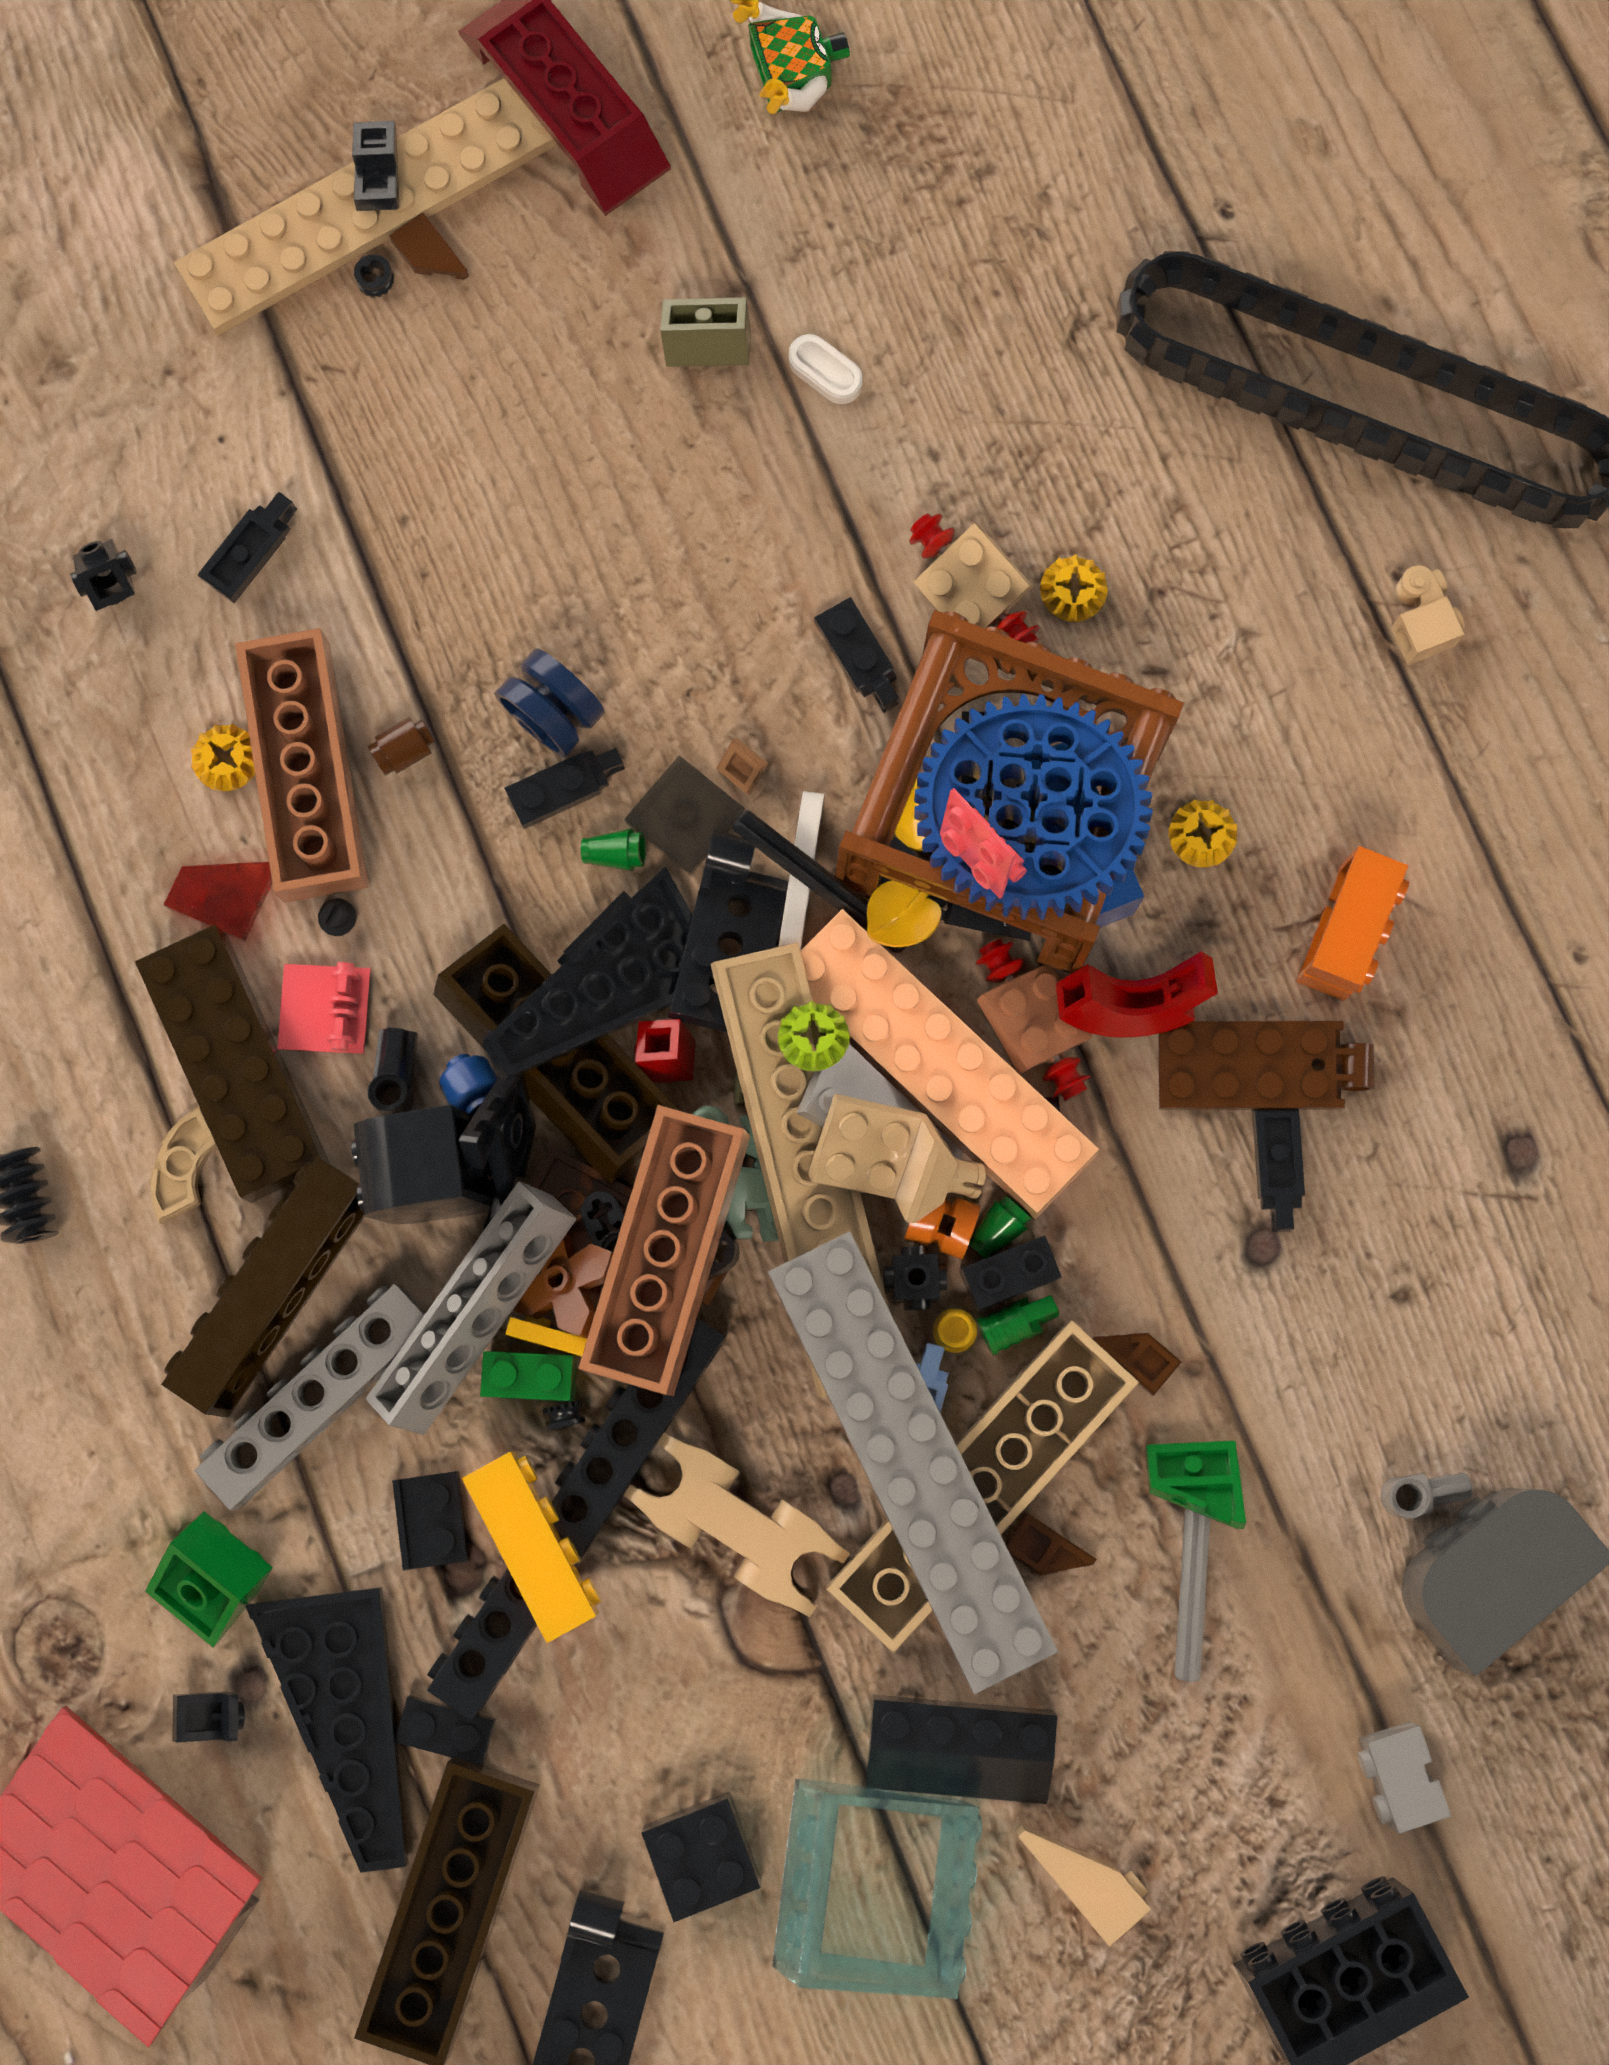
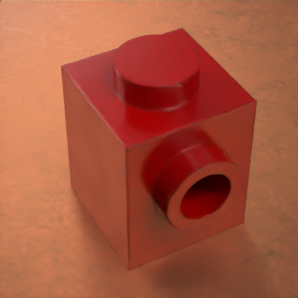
M681 1019L638 1022L637 1042L634 1046L635 1063L653 1083L691 1081L694 1074L696 1040Z

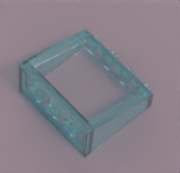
M795 1778L772 1967L798 1988L958 1999L959 1985L964 1982L966 1974V1963L962 1956L964 1937L968 1936L971 1929V1913L968 1909L970 1889L974 1888L977 1877L976 1864L973 1861L975 1842L979 1841L982 1832L979 1807L960 1799L892 1790L869 1789L862 1786ZM839 1805L861 1806L942 1817L925 1966L821 1952Z

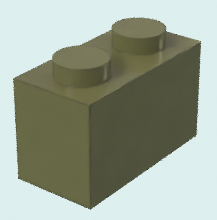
M747 297L663 300L660 332L666 367L749 365L751 329Z

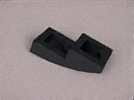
M395 121L353 123L352 157L355 165L354 202L356 210L398 209V153Z

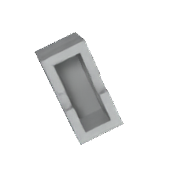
M1409 1721L1359 1738L1363 1751L1357 1752L1358 1761L1366 1779L1372 1778L1378 1796L1372 1797L1377 1816L1382 1824L1388 1823L1391 1829L1400 1834L1451 1817L1439 1780H1432L1431 1776L1427 1775L1424 1767L1425 1764L1431 1763L1432 1759L1419 1725Z

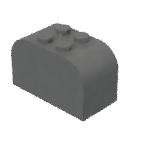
M1507 1488L1489 1494L1482 1501L1478 1497L1473 1498L1458 1510L1457 1514L1460 1517L1458 1521L1448 1529L1444 1525L1438 1527L1423 1540L1426 1547L1406 1567L1401 1587L1405 1608L1453 1669L1476 1677L1609 1565L1608 1548L1567 1500L1553 1492L1537 1489Z

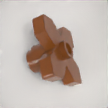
M565 1235L541 1269L542 1273L535 1277L513 1311L531 1318L540 1319L554 1309L559 1329L588 1338L596 1312L593 1303L600 1295L601 1284L605 1282L613 1252L589 1244L574 1254L571 1237Z

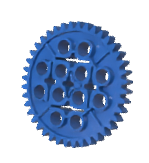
M1021 694L1018 706H1013L1010 699L1006 696L1003 697L1002 709L997 710L990 701L986 702L984 716L975 709H970L969 724L960 718L955 719V733L946 729L942 731L941 741L943 744L932 743V757H924L923 770L925 772L918 773L917 786L920 788L915 789L914 802L919 805L914 808V819L920 821L917 823V836L925 837L922 840L923 852H933L930 857L931 867L944 865L941 870L942 881L956 877L954 883L955 893H959L967 887L970 888V903H974L983 896L986 898V911H990L997 902L1001 903L1002 913L1005 917L1012 911L1013 906L1019 907L1021 919L1026 920L1030 908H1036L1040 920L1045 919L1048 907H1053L1057 916L1063 917L1065 904L1067 903L1076 912H1080L1083 897L1095 905L1099 898L1098 889L1110 895L1114 887L1112 880L1123 883L1127 874L1125 869L1133 870L1137 862L1135 855H1142L1145 842L1142 839L1148 838L1150 826L1146 823L1151 821L1153 809L1146 807L1150 805L1152 799V792L1145 790L1148 786L1149 776L1139 774L1143 767L1142 759L1131 760L1134 754V745L1120 747L1124 733L1119 731L1108 735L1111 721L1107 719L1098 725L1094 724L1096 711L1093 709L1082 717L1079 715V703L1075 702L1068 711L1063 710L1062 698L1058 697L1052 707L1046 705L1044 695L1041 694L1036 700L1035 705H1030L1025 694ZM1010 738H1017L1022 740L1025 745L1013 747L1005 741ZM1063 742L1070 748L1059 751L1052 748L1050 744ZM1031 760L1040 761L1041 769H1032ZM961 775H970L976 778L977 781L973 784H963L956 778ZM988 775L992 776L990 791L992 807L989 808L988 823L990 827H994L1000 837L1006 840V844H1009L1024 859L1023 866L1027 869L1025 875L1017 882L1013 883L1010 878L1008 879L1004 895L1000 899L990 888H983L975 880L971 868L960 856L956 857L946 849L939 835L950 790L953 788L972 808H976L984 817L985 806H983V797H986ZM1012 778L1021 782L1022 786L1009 788L1003 785L1002 781ZM1058 782L1066 786L1067 790L1055 792L1049 789L1047 785ZM1080 782V805H1082L1083 814L1080 816L1078 836L1076 838V814H1074L1073 805L1076 803L1078 784ZM1104 786L1110 789L1112 794L1106 796L1098 795L1092 788ZM1034 789L1036 791L1035 804H1037V809H1035L1034 822H1030L1031 808H1029L1032 790ZM1009 819L1015 821L1019 827L1007 830L999 826L998 822ZM1055 823L1063 827L1064 831L1053 834L1045 830L1043 826ZM1101 827L1107 830L1110 835L1096 837L1090 833L1089 829ZM1025 842L1034 843V852H1025ZM1051 864L1058 867L1061 873L1055 876L1046 875L1040 870V867Z

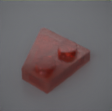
M269 861L182 866L164 902V906L209 927L215 924L226 934L245 942L272 886Z

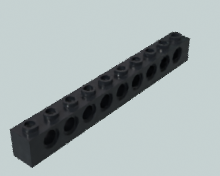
M698 1318L696 1319L687 1350L688 1361L681 1370L674 1397L663 1394V1399L658 1406L646 1408L639 1400L641 1387L629 1384L627 1389L619 1386L605 1406L611 1413L603 1425L600 1427L594 1423L582 1440L580 1446L586 1449L578 1463L575 1465L569 1461L555 1481V1484L561 1488L551 1502L559 1517V1520L553 1524L561 1540L569 1537L580 1560L658 1444L657 1442L662 1434L666 1432L727 1339ZM622 1420H631L638 1429L636 1441L629 1446L620 1445L614 1437V1429ZM599 1457L607 1459L613 1467L611 1479L604 1484L594 1482L589 1474L590 1464ZM573 1495L582 1497L587 1503V1514L580 1522L571 1521L564 1512L566 1500ZM508 1568L501 1579L494 1575L489 1580L479 1596V1599L485 1603L475 1618L467 1614L453 1635L459 1642L450 1656L442 1652L427 1674L433 1681L426 1691L471 1722L480 1714L537 1627L524 1598L519 1596L514 1589V1579ZM494 1611H502L510 1618L511 1629L506 1636H497L489 1628V1617ZM468 1650H476L483 1655L485 1668L481 1674H471L464 1668L463 1657Z

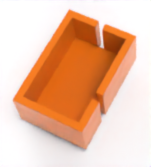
M1358 846L1339 869L1328 898L1329 901L1335 903L1334 908L1326 906L1323 910L1296 979L1297 983L1345 1001L1354 992L1360 993L1365 984L1370 985L1379 964L1378 960L1373 959L1374 954L1380 944H1386L1394 926V921L1388 919L1396 904L1400 905L1410 884V881L1404 879L1409 865L1362 846Z

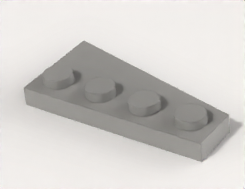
M850 1044L845 1055L837 1064L828 1069L813 1072L797 1110V1114L823 1128L834 1094L836 1093L922 1113ZM936 1127L953 1156L957 1160H961L963 1151Z

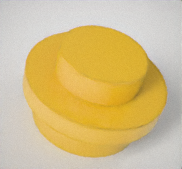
M953 1308L945 1310L936 1318L933 1324L934 1340L937 1345L944 1347L946 1352L960 1353L972 1346L977 1336L975 1320L968 1312L962 1309Z

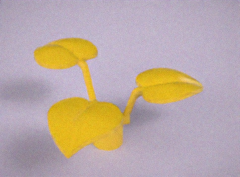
M917 778L895 831L896 837L912 851H921L922 840L925 838L917 836V823L920 821L914 819V808L919 805L914 802L915 789L920 788L917 786ZM893 880L881 884L869 899L867 906V936L878 944L890 947H905L918 944L929 938L936 931L942 916L941 908L935 901L927 898L929 894Z

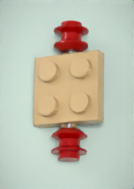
M927 513L919 518L910 529L913 535L909 543L911 545L921 543L925 547L921 554L923 559L938 558L914 581V584L934 607L942 613L946 611L959 613L966 617L969 623L983 628L992 627L996 623L998 625L996 628L1008 633L1012 639L1026 644L1028 642L1037 643L1039 638L1036 636V633L1039 631L1040 626L1028 627L1024 621L1028 614L1026 611L1009 612L1033 588V585L977 523H973L951 545L955 529L948 528L943 530L939 524L943 518L941 514L931 516Z

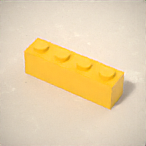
M510 1451L462 1478L546 1643L600 1614L596 1605L602 1602L600 1595L590 1578L582 1580L574 1564L580 1562V1557L569 1537L561 1540L553 1524L559 1520V1517L547 1496L539 1498L532 1482L538 1480V1477L526 1455L519 1458L516 1451Z

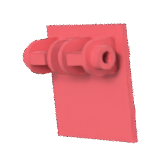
M955 788L950 790L939 834L942 842L952 855L960 856L971 868L975 880L983 888H990L1000 899L1004 895L1008 879L1010 878L1015 883L1027 872V869L1023 866L1024 859L1009 844H1006V840L997 834L994 827H990V824L976 808H972Z
M338 962L337 966L284 964L277 1050L364 1054L371 968L354 967L353 963Z

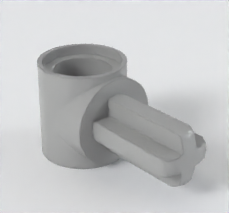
M1424 1473L1404 1477L1398 1476L1385 1482L1380 1492V1500L1383 1508L1389 1514L1396 1517L1416 1518L1433 1513V1506L1469 1500L1472 1497V1485L1468 1475L1465 1473L1427 1479ZM1404 1484L1408 1485L1414 1492V1502L1406 1510L1401 1509L1396 1502V1492Z

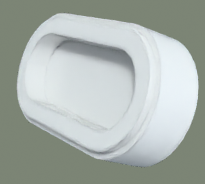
M802 335L792 342L789 348V365L794 374L833 403L847 404L859 396L862 390L863 377L860 368L854 362L817 335Z

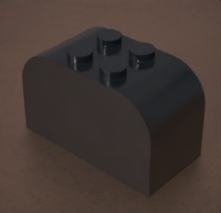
M445 1105L383 1115L355 1123L353 1125L355 1140H352L351 1151L353 1161L359 1167L360 1184L357 1185V1200L361 1211H364V1216L390 1224H414L489 1213L496 1194L492 1173H487L485 1168H466L459 1139L473 1118V1115L453 1105Z

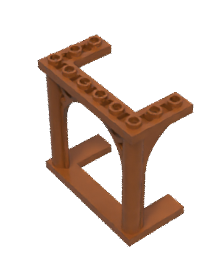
M934 610L928 624L922 658L852 832L845 830L839 845L835 876L855 892L868 898L881 885L882 877L1044 937L1046 939L1037 962L1072 974L1082 968L1095 943L1101 927L1096 925L1107 894L1098 889L1099 898L1095 905L1083 897L1080 912H1076L1069 903L1065 904L1063 917H1058L1053 908L1048 907L1045 919L1040 920L1036 908H1030L1026 920L1021 919L1019 907L1014 906L1009 915L1005 917L1002 913L1001 903L997 902L990 911L985 910L986 898L983 896L974 903H970V888L968 887L959 893H955L954 883L956 877L942 881V866L931 867L929 861L889 847L922 766L923 759L940 726L950 715L965 704L997 693H1023L1037 697L1041 694L1052 703L1058 697H1061L1063 709L1067 711L1075 702L1078 703L1080 699L1087 704L1097 705L1093 709L1096 711L1094 724H1096L1097 719L1107 712L1113 711L1126 717V724L1122 729L1116 731L1124 733L1120 747L1134 745L1135 749L1131 760L1142 759L1143 767L1139 774L1148 775L1150 781L1156 762H1158L1176 725L1184 702L1177 700L1172 693L1164 689L1152 688L1150 690L1136 685L1126 675L1120 673L1107 674L1093 669L1092 665L1083 659L1076 657L1066 659L1051 653L1049 648L1040 643L1028 642L1026 644L1012 639L1002 629L996 627L983 628L969 623L968 619L959 613L952 611L942 613ZM968 659L976 660L985 665L988 671V681L985 684L977 685L967 678L965 669ZM998 669L1006 674L1011 673L1015 675L1014 679L1008 681L999 678ZM1041 685L1051 688L1053 690L1050 692H1046L1042 689ZM953 687H960L963 690V693L958 696L948 694ZM940 704H943L945 707L938 711ZM1079 706V715L1083 717L1089 711ZM1101 786L1100 795L1112 794L1110 789ZM1101 827L1089 829L1090 833L1096 837L1110 835L1107 830Z

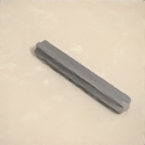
M1186 1508L1175 1677L1181 1681L1196 1682L1199 1681L1201 1676L1210 1518Z

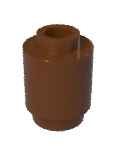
M409 716L375 736L376 742L370 744L368 749L386 776L393 771L398 774L432 754L428 745L435 741L422 719L414 724Z

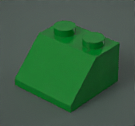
M203 1511L170 1542L145 1592L214 1648L246 1609L245 1605L250 1604L258 1594L273 1567L257 1551L250 1549L230 1533L223 1523L216 1521Z

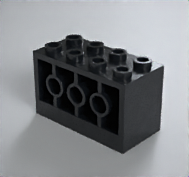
M1385 1876L1369 1881L1361 1887V1895L1348 1902L1345 1898H1341L1327 1904L1321 1909L1322 1916L1307 1924L1305 1920H1300L1288 1925L1280 1932L1282 1938L1267 1946L1265 1942H1259L1246 1948L1240 1954L1242 1959L1233 1964L1285 2065H1348L1469 1998L1415 1894L1392 1877L1387 1880ZM1348 1968L1346 1973L1341 1976L1342 1972ZM1308 1990L1307 1993L1302 1998H1300L1301 1994L1304 1991Z

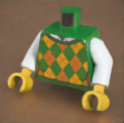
M731 0L733 4L739 5L733 12L734 20L738 23H743L749 18L752 22L748 24L749 46L763 86L759 96L767 98V111L770 114H775L782 110L809 111L831 86V62L850 57L845 33L841 32L822 38L816 18L811 15L802 16L775 9L758 0Z

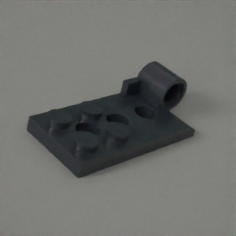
M717 830L713 831L668 1018L681 1019L683 1022L727 1032L719 997L709 985V981L714 978L711 963L775 948L789 882L749 871L755 847L741 836ZM734 900L743 901L749 906L750 914L744 917L735 916L728 910L727 904ZM726 938L734 939L740 944L742 951L737 955H727L720 950L718 942Z
M584 1890L579 1891L533 2065H570L569 2055L578 2048L589 2050L595 2058V2065H629L664 1932L620 1920L625 1902ZM603 1955L615 1957L620 1964L619 1975L611 1980L600 1978L594 1968L597 1958ZM592 2001L603 2004L608 2013L607 2020L599 2026L587 2024L582 2017V2008L585 2004Z

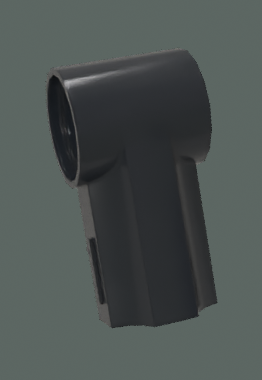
M389 1027L379 1029L374 1075L368 1087V1098L382 1115L408 1112L412 1109L414 1103L412 1083L418 1042L417 1032ZM389 1087L401 1088V1096L396 1103L392 1105L381 1104V1096Z

